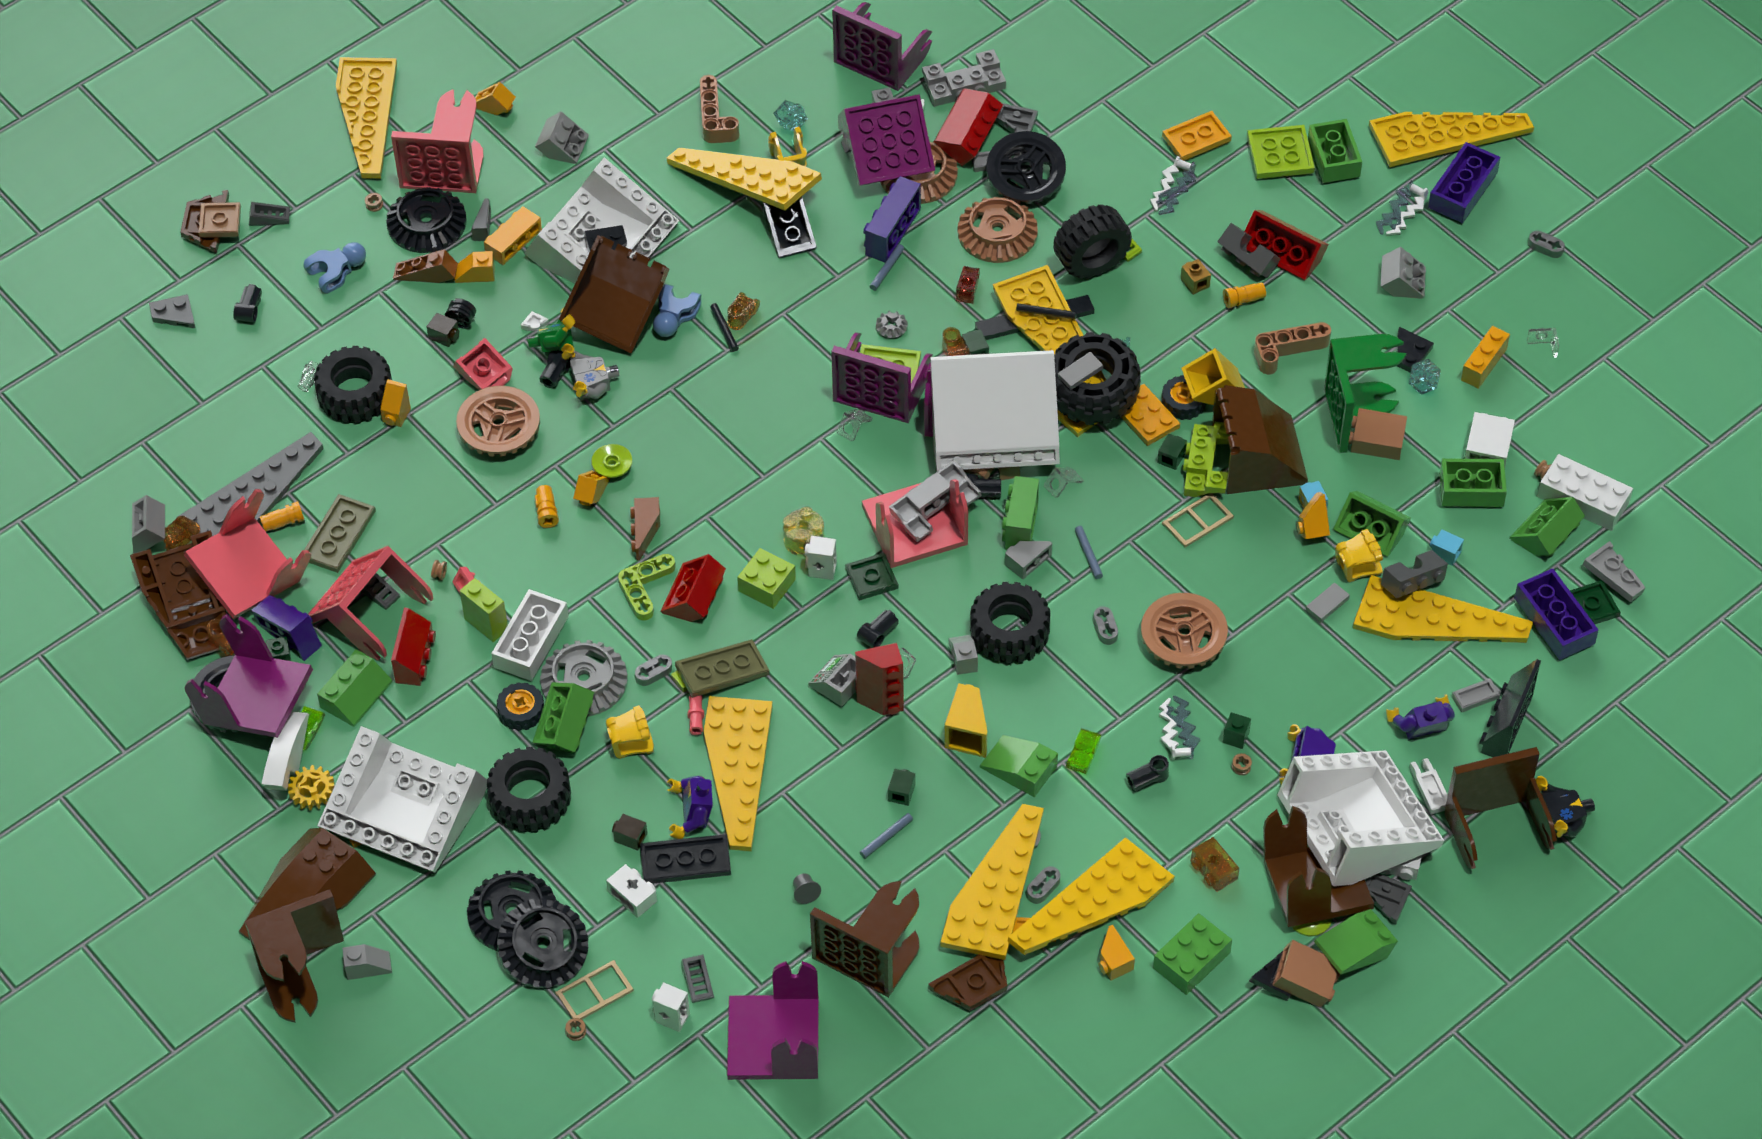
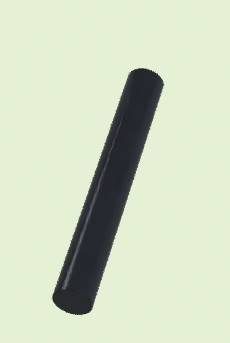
M713 303L710 308L731 351L735 352L739 347L717 303Z
M1017 303L1016 311L1073 320L1076 319L1077 314L1074 311Z

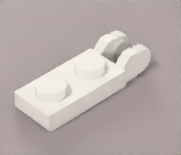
M1429 759L1422 760V765L1425 769L1424 773H1421L1416 762L1410 763L1411 773L1415 778L1414 780L1430 814L1445 811L1448 795L1436 769H1433Z

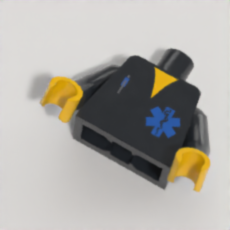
M1538 776L1535 780L1553 820L1556 838L1561 836L1575 837L1584 828L1587 813L1595 811L1594 801L1592 798L1581 801L1577 791L1548 784L1545 777Z

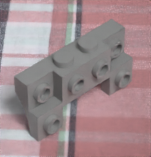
M995 50L976 53V60L978 62L976 66L944 73L940 63L922 67V73L933 106L956 102L964 88L988 93L1006 89V80L1000 69V61Z
M954 460L889 506L891 515L903 525L904 530L916 542L933 531L932 525L926 519L950 503L951 480L957 479L959 481L960 493L964 492L967 506L982 496L981 491L971 482L963 469Z

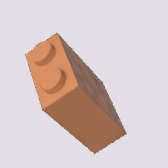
M1359 408L1358 415L1353 416L1351 428H1355V431H1350L1349 444H1352L1351 452L1400 460L1407 416Z
M1292 940L1283 949L1273 986L1321 1008L1327 1001L1330 1002L1335 993L1333 986L1337 982L1340 973L1323 953Z

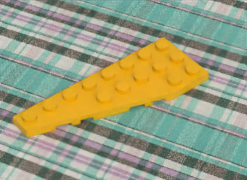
M340 57L336 90L362 178H381L397 69L396 58Z
M1048 265L993 284V290L1007 318L1041 351L1053 350L1055 354L1056 349L1064 342L1068 343L1071 337L1079 335V337L1084 336L1076 320L1016 311L1017 303L1071 311ZM1099 371L1084 382L1097 384L1106 381L1102 371Z
M1022 804L951 903L940 947L1006 960L1010 945L1008 937L1013 933L1044 808Z
M1125 837L1008 937V943L1023 955L1047 946L1049 942L1057 939L1063 940L1069 934L1074 932L1080 933L1107 922L1113 916L1118 914L1122 916L1127 914L1128 910L1146 906L1174 881L1175 876Z

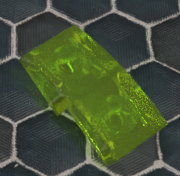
M304 706L301 713L309 714L303 750H307L322 724L325 713Z
M1081 728L1075 740L1074 748L1068 758L1066 768L1087 774L1102 735Z

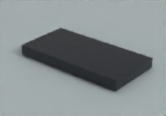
M727 834L640 843L643 879L646 883L654 884L731 875Z

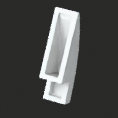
M291 712L279 737H274L262 779V785L265 788L287 791L290 775L296 776L295 771H299L309 718L308 713Z

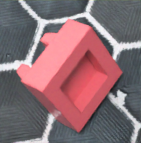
M460 567L452 583L460 593L459 590L473 580L476 574L470 572L467 567Z

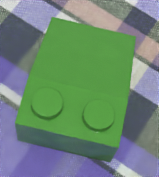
M1002 735L980 764V768L1035 797L1057 768L1058 753L1037 742Z
M1372 909L1353 915L1314 940V943L1340 974L1387 959L1398 942Z

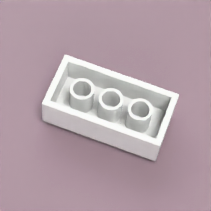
M1558 454L1540 482L1537 497L1543 500L1574 497L1585 515L1584 519L1612 531L1630 503L1633 488Z
M529 589L491 653L494 668L532 681L569 617L567 602Z

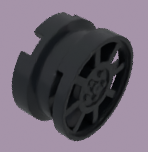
M455 298V301L451 300L445 316L456 320L457 323H461L462 325L458 324V328L465 329L470 327L476 314V308L467 300Z

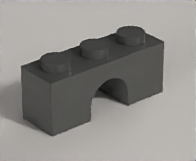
M1230 223L1217 241L1222 245L1221 250L1228 255L1233 253L1237 257L1235 260L1244 267L1246 264L1250 266V272L1257 277L1262 275L1268 278L1281 258L1262 245H1259L1254 252L1248 253L1247 244L1252 237L1238 226Z
M1433 550L1416 556L1413 569L1404 566L1401 562L1385 567L1381 585L1396 598L1443 581L1446 576L1448 563Z

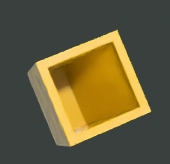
M1216 348L1181 368L1194 401L1214 405L1215 390L1218 388H1223L1225 385L1245 388L1238 368Z
M958 683L945 722V748L986 758L988 731L980 689L970 684Z

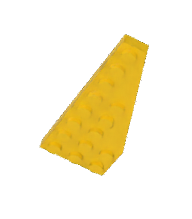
M1402 112L1369 120V127L1389 167L1458 151L1465 142L1478 146L1534 131V126L1527 113H1503V115L1483 113V115H1473L1470 112H1443L1441 115H1430V112H1423L1422 114Z
M678 148L667 157L669 165L782 210L789 208L822 180L820 172L792 161Z
M1371 575L1353 624V629L1391 640L1412 638V641H1420L1421 638H1431L1434 641L1468 642V639H1479V642L1501 640V642L1527 643L1533 621L1422 589L1396 598L1381 585L1382 578Z
M709 696L704 725V739L730 850L752 851L773 703L772 701Z

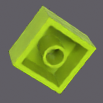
M759 548L737 577L738 591L774 609L796 580L795 565Z

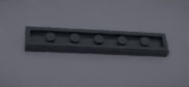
M1089 295L1066 300L1070 310L1077 312L1076 318L1094 314L1095 309ZM1006 315L975 322L976 330L981 329L986 340L1021 332Z

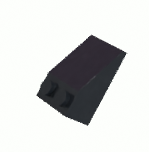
M802 196L786 210L763 202V212L779 258L817 248Z

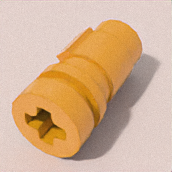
M1262 282L1241 287L1235 286L1223 290V300L1227 308L1241 306L1242 303L1257 301L1266 297V288Z
M541 485L536 489L537 495H535V505L538 508V523L543 528H551L559 522L554 494L551 486Z
M296 501L291 503V506L285 505L286 508L260 516L265 532L284 527L290 523L293 525L295 521H298V523L304 521L299 502Z

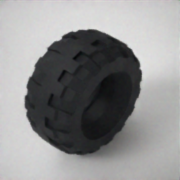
M1087 332L1084 336L1079 337V335L1071 337L1068 343L1064 342L1056 349L1054 361L1057 409L1063 415L1067 414L1070 420L1077 423L1083 421L1086 425H1094V423L1101 422L1103 425L1110 423L1113 418L1119 419L1127 413L1128 409L1133 407L1140 392L1141 374L1137 356L1133 350L1127 347L1126 343L1119 338L1113 339L1110 334L1102 333L1097 335L1094 332ZM1089 352L1103 364V369L1112 375L1104 382L1097 384L1083 382L1072 390L1058 377L1060 371Z

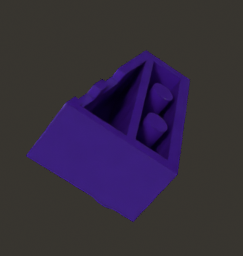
M269 595L251 610L258 625L275 639L287 637L289 649L292 650L294 648L300 655L299 658L303 661L322 647L312 625V618L307 613L298 611L293 605L285 604L282 599H276Z

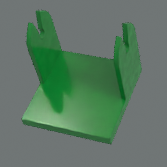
M1374 334L1330 340L1324 391L1339 453L1348 451L1353 416L1358 415L1359 408L1390 413L1399 403L1397 400L1374 399V397H1382L1396 392V389L1389 384L1375 381L1350 384L1347 374L1349 372L1387 369L1399 365L1407 353H1383L1381 351L1382 349L1388 350L1404 344L1402 340L1393 335Z

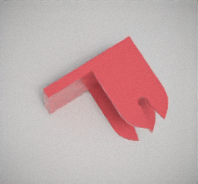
M453 89L440 97L431 134L392 131L391 139L400 188L422 189L431 187L432 189L440 188L442 191L477 192L484 155L480 143L475 139L471 143L470 140L477 105L475 97L468 90H466L459 107L454 106Z
M957 479L950 481V503L926 519L932 525L933 531L918 542L891 515L889 506L919 484L862 501V507L891 568L968 545V507L964 492L960 493L959 481Z
M260 489L253 491L246 504L244 496L233 504L218 534L185 551L184 554L233 619L256 607L267 596L271 595L274 597L300 582L311 558V553L308 550H302L294 564L291 557L287 560L255 519L264 497V493Z
M389 546L353 560L308 613L313 620L312 624L327 618L360 651L376 660L381 658L377 652L384 658L387 656L384 645L347 607L379 568L407 595L416 601L425 604L427 600L423 595L430 601L434 599L433 593L425 581Z

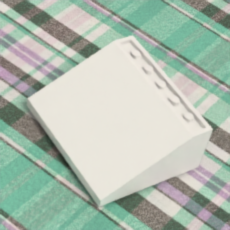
M603 158L560 212L540 231L524 254L538 266L576 283L589 255L584 237L585 231L623 225L627 239V246L625 247L632 250L629 257L633 259L636 252L649 257L679 220L606 158Z
M1053 350L930 357L933 442L937 471L953 460L962 469L1060 464Z
M361 726L317 826L435 873L482 801L487 789V779L476 770L458 763L456 767L396 745L380 733Z
M1386 750L1293 757L1277 794L1289 814L1292 806L1300 808L1305 812L1307 818V844L1322 869L1329 874L1333 886L1355 884L1441 847L1444 842L1439 831Z

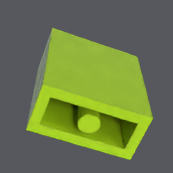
M474 578L459 590L464 619L492 642H495L502 636L508 626L505 604L501 598Z

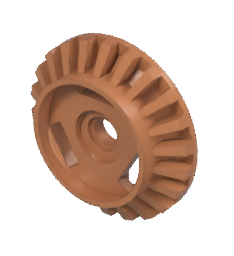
M930 142L934 166H936V163H941V171L937 175H934L935 171L905 177L921 184V204L943 198L953 189L957 181V162L934 142ZM898 178L880 182L888 194L892 183H896Z
M1005 197L984 198L980 203L977 201L972 203V207L965 209L958 222V238L963 248L975 258L992 263L1010 262L1024 256L1034 246L1038 234L1037 220L1034 218L1033 212H1029L1026 205L1021 206L1015 200L1012 201ZM982 215L979 227L973 226L975 220ZM1000 226L1003 230L994 231L993 227Z
M492 386L473 393L462 403L457 414L456 423L463 443H467L471 450L476 449L479 454L488 453L489 456H494L495 454L506 456V453H516L518 448L524 449L527 447L528 442L534 440V435L539 431L540 414L535 401L524 391L510 386ZM496 419L504 420V422L500 425H496L493 423V421ZM480 423L484 436L480 437L474 431L475 424ZM520 430V432L517 435L510 438L513 434Z
M1174 593L1159 598L1148 607L1141 623L1142 641L1146 645L1147 651L1154 654L1156 660H1163L1164 664L1168 666L1174 664L1176 668L1188 666L1190 669L1194 668L1195 665L1203 666L1207 661H1213L1216 655L1222 652L1227 641L1228 625L1223 612L1209 599L1192 593ZM1187 628L1190 633L1183 635L1178 630ZM1204 634L1210 635L1211 639L1203 648H1199ZM1163 638L1174 650L1166 647L1160 640Z

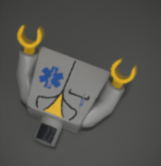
M568 343L561 348L564 351L562 358L565 360L571 359V374L575 383L572 389L576 390V396L580 398V401L589 398H600L605 392L610 390L609 379L619 377L617 365L605 367L602 357L583 355L574 351V347Z

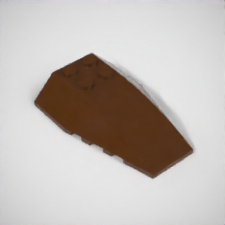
M211 530L191 536L192 543L155 555H152L150 549L130 555L143 595L187 660L228 647V641L219 625L222 617L226 615V609L184 556L185 551L211 538Z
M310 828L280 859L245 920L327 890L332 892L336 910L339 908L343 909L375 877L376 872L357 850L326 829ZM244 921L239 933L250 940Z

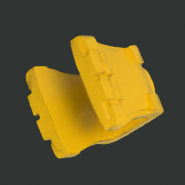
M800 127L794 128V148L797 155L784 158L776 132L770 133L768 146L771 156H775L776 160L792 161L807 167V151L803 148V134Z
M1368 529L1362 530L1354 538L1336 545L1335 559L1342 568L1348 582H1353L1361 577L1383 574L1380 563L1383 560L1381 548L1378 542H1376L1374 535Z
M640 705L633 707L632 710L620 716L610 717L606 720L607 731L617 758L621 759L632 754H650L654 752L651 733L645 713Z

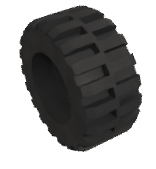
M1108 205L1088 206L1087 209L1079 210L1077 214L1071 215L1068 221L1063 222L1062 227L1057 230L1054 237L1053 249L1070 275L1088 279L1092 278V276L1102 275L1103 272H1108L1111 270V267L1119 264V261L1126 256V251L1130 249L1132 235L1129 227L1116 209Z
M346 346L341 347L339 351H332L330 356L326 355L322 359V363L318 364L314 373V385L320 407L327 415H332L333 419L338 421L342 419L346 423H350V421L360 423V420L366 419L368 421L372 419V416H378L381 413L380 409L386 382L388 379L392 380L390 367L386 359L380 356V353L377 351H370V348L364 346L363 348H359V346L347 348ZM353 378H362L370 381L367 385L357 390L348 391L338 388L341 383Z
M1009 581L1002 582V585L994 584L990 586L989 590L987 588L981 592V596L978 595L975 598L970 611V632L975 647L980 652L983 651V655L988 658L993 657L994 661L997 662L1003 660L1006 663H1012V661L1019 663L1023 662L1025 658L1031 659L1035 657V652L1040 653L1044 649L1050 634L1051 613L1044 597L1041 598L1042 594L1037 590L1033 591L1031 586H1022L1020 582H1014V584H1009ZM1013 614L1024 618L1028 624L1019 630L1008 631L998 628L992 621L999 616Z
M526 747L524 750L517 748L511 754L507 752L502 755L503 759H498L494 763V768L492 767L488 773L489 778L486 785L491 810L502 824L507 823V827L511 829L517 827L519 831L526 832V829L538 831L540 827L544 829L550 827L551 822L556 823L560 820V815L566 813L567 806L571 801L569 774L567 768L564 767L563 761L560 758L556 759L554 753L550 751L546 753L543 748H538L537 750L533 749V747ZM525 780H539L548 785V788L541 795L530 799L518 798L510 793L516 784Z

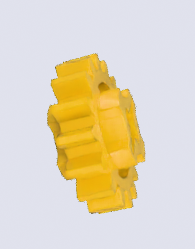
M311 765L309 770L305 766L302 767L303 772L301 773L296 770V777H290V784H288V793L290 799L293 800V804H300L301 809L308 806L309 810H312L315 805L320 809L321 803L327 805V798H330L335 786L333 776H330L329 771L323 772L321 766L315 770L314 765Z

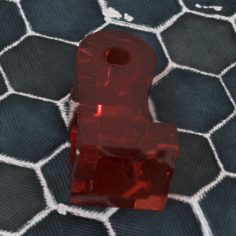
M963 267L956 287V301L974 304L980 268Z

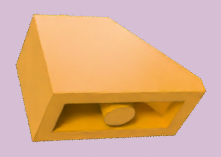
M501 82L479 91L475 96L477 109L494 115L509 112L516 98Z
M493 251L472 252L457 265L455 283L495 281Z
M387 380L380 409L384 423L402 427L411 410L407 384Z
M593 470L578 475L573 499L580 500L579 503L586 506L599 502L610 478L601 476Z
M1317 492L1299 515L1297 531L1305 539L1330 535L1325 494Z
M1113 925L1108 928L1100 953V962L1098 963L1101 972L1104 975L1107 974L1111 981L1134 970L1135 958Z

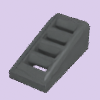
M488 198L484 199L471 229L474 241H485L490 233L491 206Z
M251 202L248 225L289 224L290 207Z
M377 573L360 591L385 610L400 598V594ZM387 593H389L390 595L385 600H383L382 598Z
M704 954L682 959L681 965L691 1001L696 1002L714 998ZM700 965L701 969L689 971L690 967ZM700 973L703 975L702 977L691 979V975ZM705 982L703 985L693 987V983ZM707 989L708 993L695 995V991Z

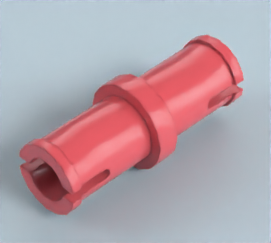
M702 695L696 697L689 696L687 715L690 719L689 731L692 735H700L703 732L702 719L704 718V710L702 709Z

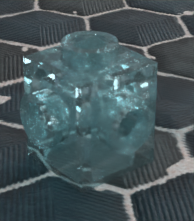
M787 100L773 113L780 126L785 130L794 131L795 127L801 128L808 120L802 105Z
M1429 359L1417 362L1412 365L1409 384L1421 395L1435 390L1438 386L1441 370Z

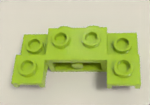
M1215 422L1214 426L1194 424L1191 443H1187L1186 455H1189V459H1184L1183 471H1187L1184 496L1198 497L1208 493L1225 494L1228 473L1212 471L1216 445L1229 444L1228 436L1234 435H1227L1223 422Z

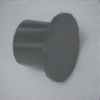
M800 874L793 880L795 888L794 898L798 903H811L820 896L821 886L813 881L809 874Z

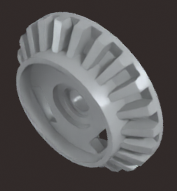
M578 640L572 645L567 643L563 645L562 649L553 651V655L551 657L548 656L546 664L542 666L540 676L541 688L545 698H547L552 682L575 683L594 691L593 703L589 708L587 716L600 714L613 707L623 696L628 681L626 665L622 661L620 654L615 653L612 647H606L602 642L593 643L592 640H587L586 643H581ZM588 656L596 657L602 660L604 663L601 664ZM561 666H565L564 681L557 680V673ZM581 674H588L590 676L586 681L578 679Z

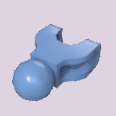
M356 242L346 244L342 251L339 248L334 251L319 250L307 257L303 266L311 275L326 272L319 278V288L324 293H330L344 284L346 275L352 271L351 266H359L365 261L366 250L361 244Z
M665 284L658 295L660 314L655 317L653 322L656 333L662 337H669L677 331L682 322L695 318L701 307V294L692 292L686 298H676L672 290L674 286Z

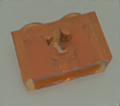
M1214 837L1192 849L1190 861L1193 868L1197 871L1199 870L1204 876L1205 882L1217 892L1238 880L1239 867Z

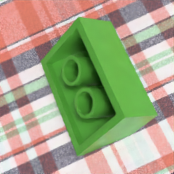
M1353 491L1349 493L1333 529L1351 539L1361 533L1362 530L1368 529L1374 535L1376 542H1378L1382 554L1388 557L1403 537L1411 517L1359 491Z
M1574 497L1544 499L1510 536V539L1535 556H1550L1556 551L1559 544L1568 538L1570 532L1580 525V521L1585 515Z
M355 649L317 693L320 708L355 727L390 686L392 679L373 658Z
M552 682L532 743L562 752L575 753L580 744L582 730L586 725L589 708L593 703L594 691L575 683Z

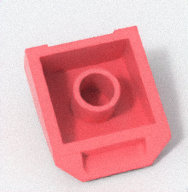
M486 338L481 340L477 346L463 357L461 356L453 365L459 374L479 390L505 385L510 381L513 370L511 365Z

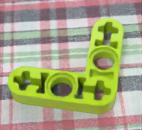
M662 554L625 568L618 575L619 585L639 620H649L654 614L653 604L643 584L674 572L676 567L675 559L670 554ZM648 568L652 570V573L644 575L641 571ZM628 577L631 579L632 585L629 586V582L624 578ZM634 591L641 592V596L638 598H633L630 594ZM641 603H643L644 609H645V610H648L647 612H644L643 610H641V607H640V604H641Z

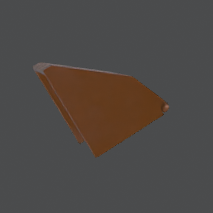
M597 235L559 320L562 321L570 314L575 319L573 327L632 353L665 283L669 268L655 260L651 267L647 265L650 258L636 252L632 259L629 257L632 252L631 249L617 244L616 249L613 250L611 248L614 241Z
M1225 385L1223 388L1215 390L1212 426H1214L1215 422H1223L1227 435L1234 434L1228 436L1230 450L1233 452H1230L1226 493H1243L1299 486L1308 483L1292 415L1255 389Z

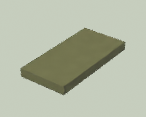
M338 494L304 549L311 553L309 563L338 573L376 512L375 507Z
M752 639L675 661V667L691 697L768 676L770 672Z

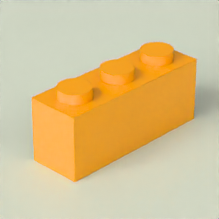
M522 206L505 223H502L492 235L485 239V251H493L494 260L504 265L542 230L541 218Z
M1492 326L1464 364L1461 381L1479 389L1507 350L1510 334Z

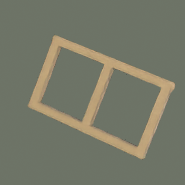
M1209 493L1164 520L1162 525L1186 548L1233 519L1234 515L1213 493ZM1211 499L1226 517L1208 527L1192 509ZM1185 513H1188L1203 529V531L1188 540H1185L1170 525V522Z
M613 960L556 991L555 994L559 997L572 1018L584 1019L634 990L617 966L616 961ZM612 967L626 989L603 1000L590 979ZM586 982L599 1004L576 1015L563 993Z

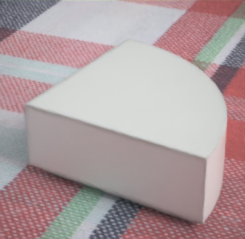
M532 311L522 322L521 329L536 331L539 327L547 326L549 320Z

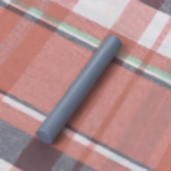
M897 245L870 284L872 290H876L901 255L904 250L902 245Z
M1077 526L1075 532L1096 579H1100L1103 577V574L1082 526Z
M909 813L904 815L859 852L863 858L869 856L910 823L913 817Z

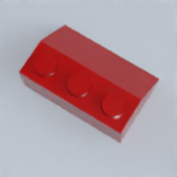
M710 554L684 562L660 612L689 622L703 619L708 614L709 605L716 596L715 592L718 586L723 581L726 568Z
M405 607L391 658L395 682L398 684L421 686L422 678H426L427 675L426 662L431 659L432 650L430 646L431 643L435 642L436 631H433L432 623Z

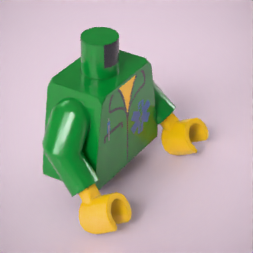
M569 314L562 321L558 320L556 324L539 327L538 335L527 337L529 348L541 346L542 352L561 350L566 343L573 346L571 328L575 324V319Z

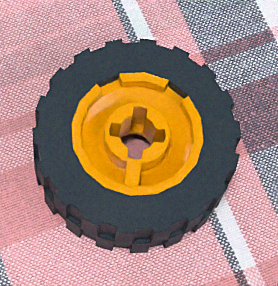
M1184 375L1169 379L1163 386L1161 403L1176 419L1190 420L1194 417L1196 418L1205 409L1206 403L1192 399Z
M518 682L510 684L499 693L497 710L503 725L508 726L509 729L521 731L535 727L539 723L544 708V700L541 691L534 685Z

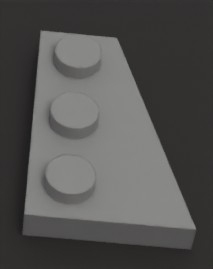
M1609 541L1587 557L1583 562V566L1629 602H1632L1644 592L1645 586L1633 570L1625 566L1623 557L1615 553L1613 550L1614 546Z

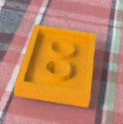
M1213 111L1162 131V137L1174 153L1180 157V160L1183 161L1228 143L1232 138Z
M1145 384L1140 385V392L1133 407L1128 409L1127 413L1121 417L1147 446L1180 428V422Z

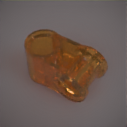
M740 292L727 309L728 326L734 330L742 329L758 311L760 300L751 299L745 293Z
M954 327L946 328L942 334V348L945 355H969L968 348L964 344L959 330Z
M186 516L177 517L165 528V539L162 541L166 545V551L187 545L191 541V536L200 533V525Z
M215 619L210 621L207 625L209 641L226 656H234V652L223 632L218 635L211 633L214 629L221 630L219 625L221 620Z

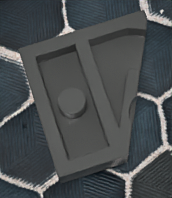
M1002 103L1003 107L996 118L998 124L1012 133L1033 130L1038 117L1037 110Z
M1379 873L1367 878L1366 885L1374 905L1392 923L1397 924L1412 886Z

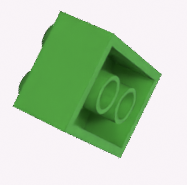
M1341 119L1309 125L1308 142L1322 182L1326 183L1360 177L1362 159L1348 120Z
M1442 458L1439 472L1442 506L1504 507L1507 493L1504 459Z
M1015 476L1014 483L1009 484V500L1006 501V517L1003 518L1002 541H1005V550L1015 546L1019 541H1032L1039 500V479Z
M1198 913L1154 955L1153 969L1187 995L1231 953L1232 939Z

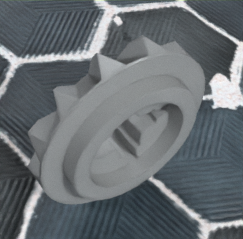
M889 310L887 314L881 313V316L876 320L878 333L887 338H896L903 335L908 327L905 316L900 315L898 311L891 313ZM888 321H890V322H892V323L895 322V325H892V324H889V325H888Z

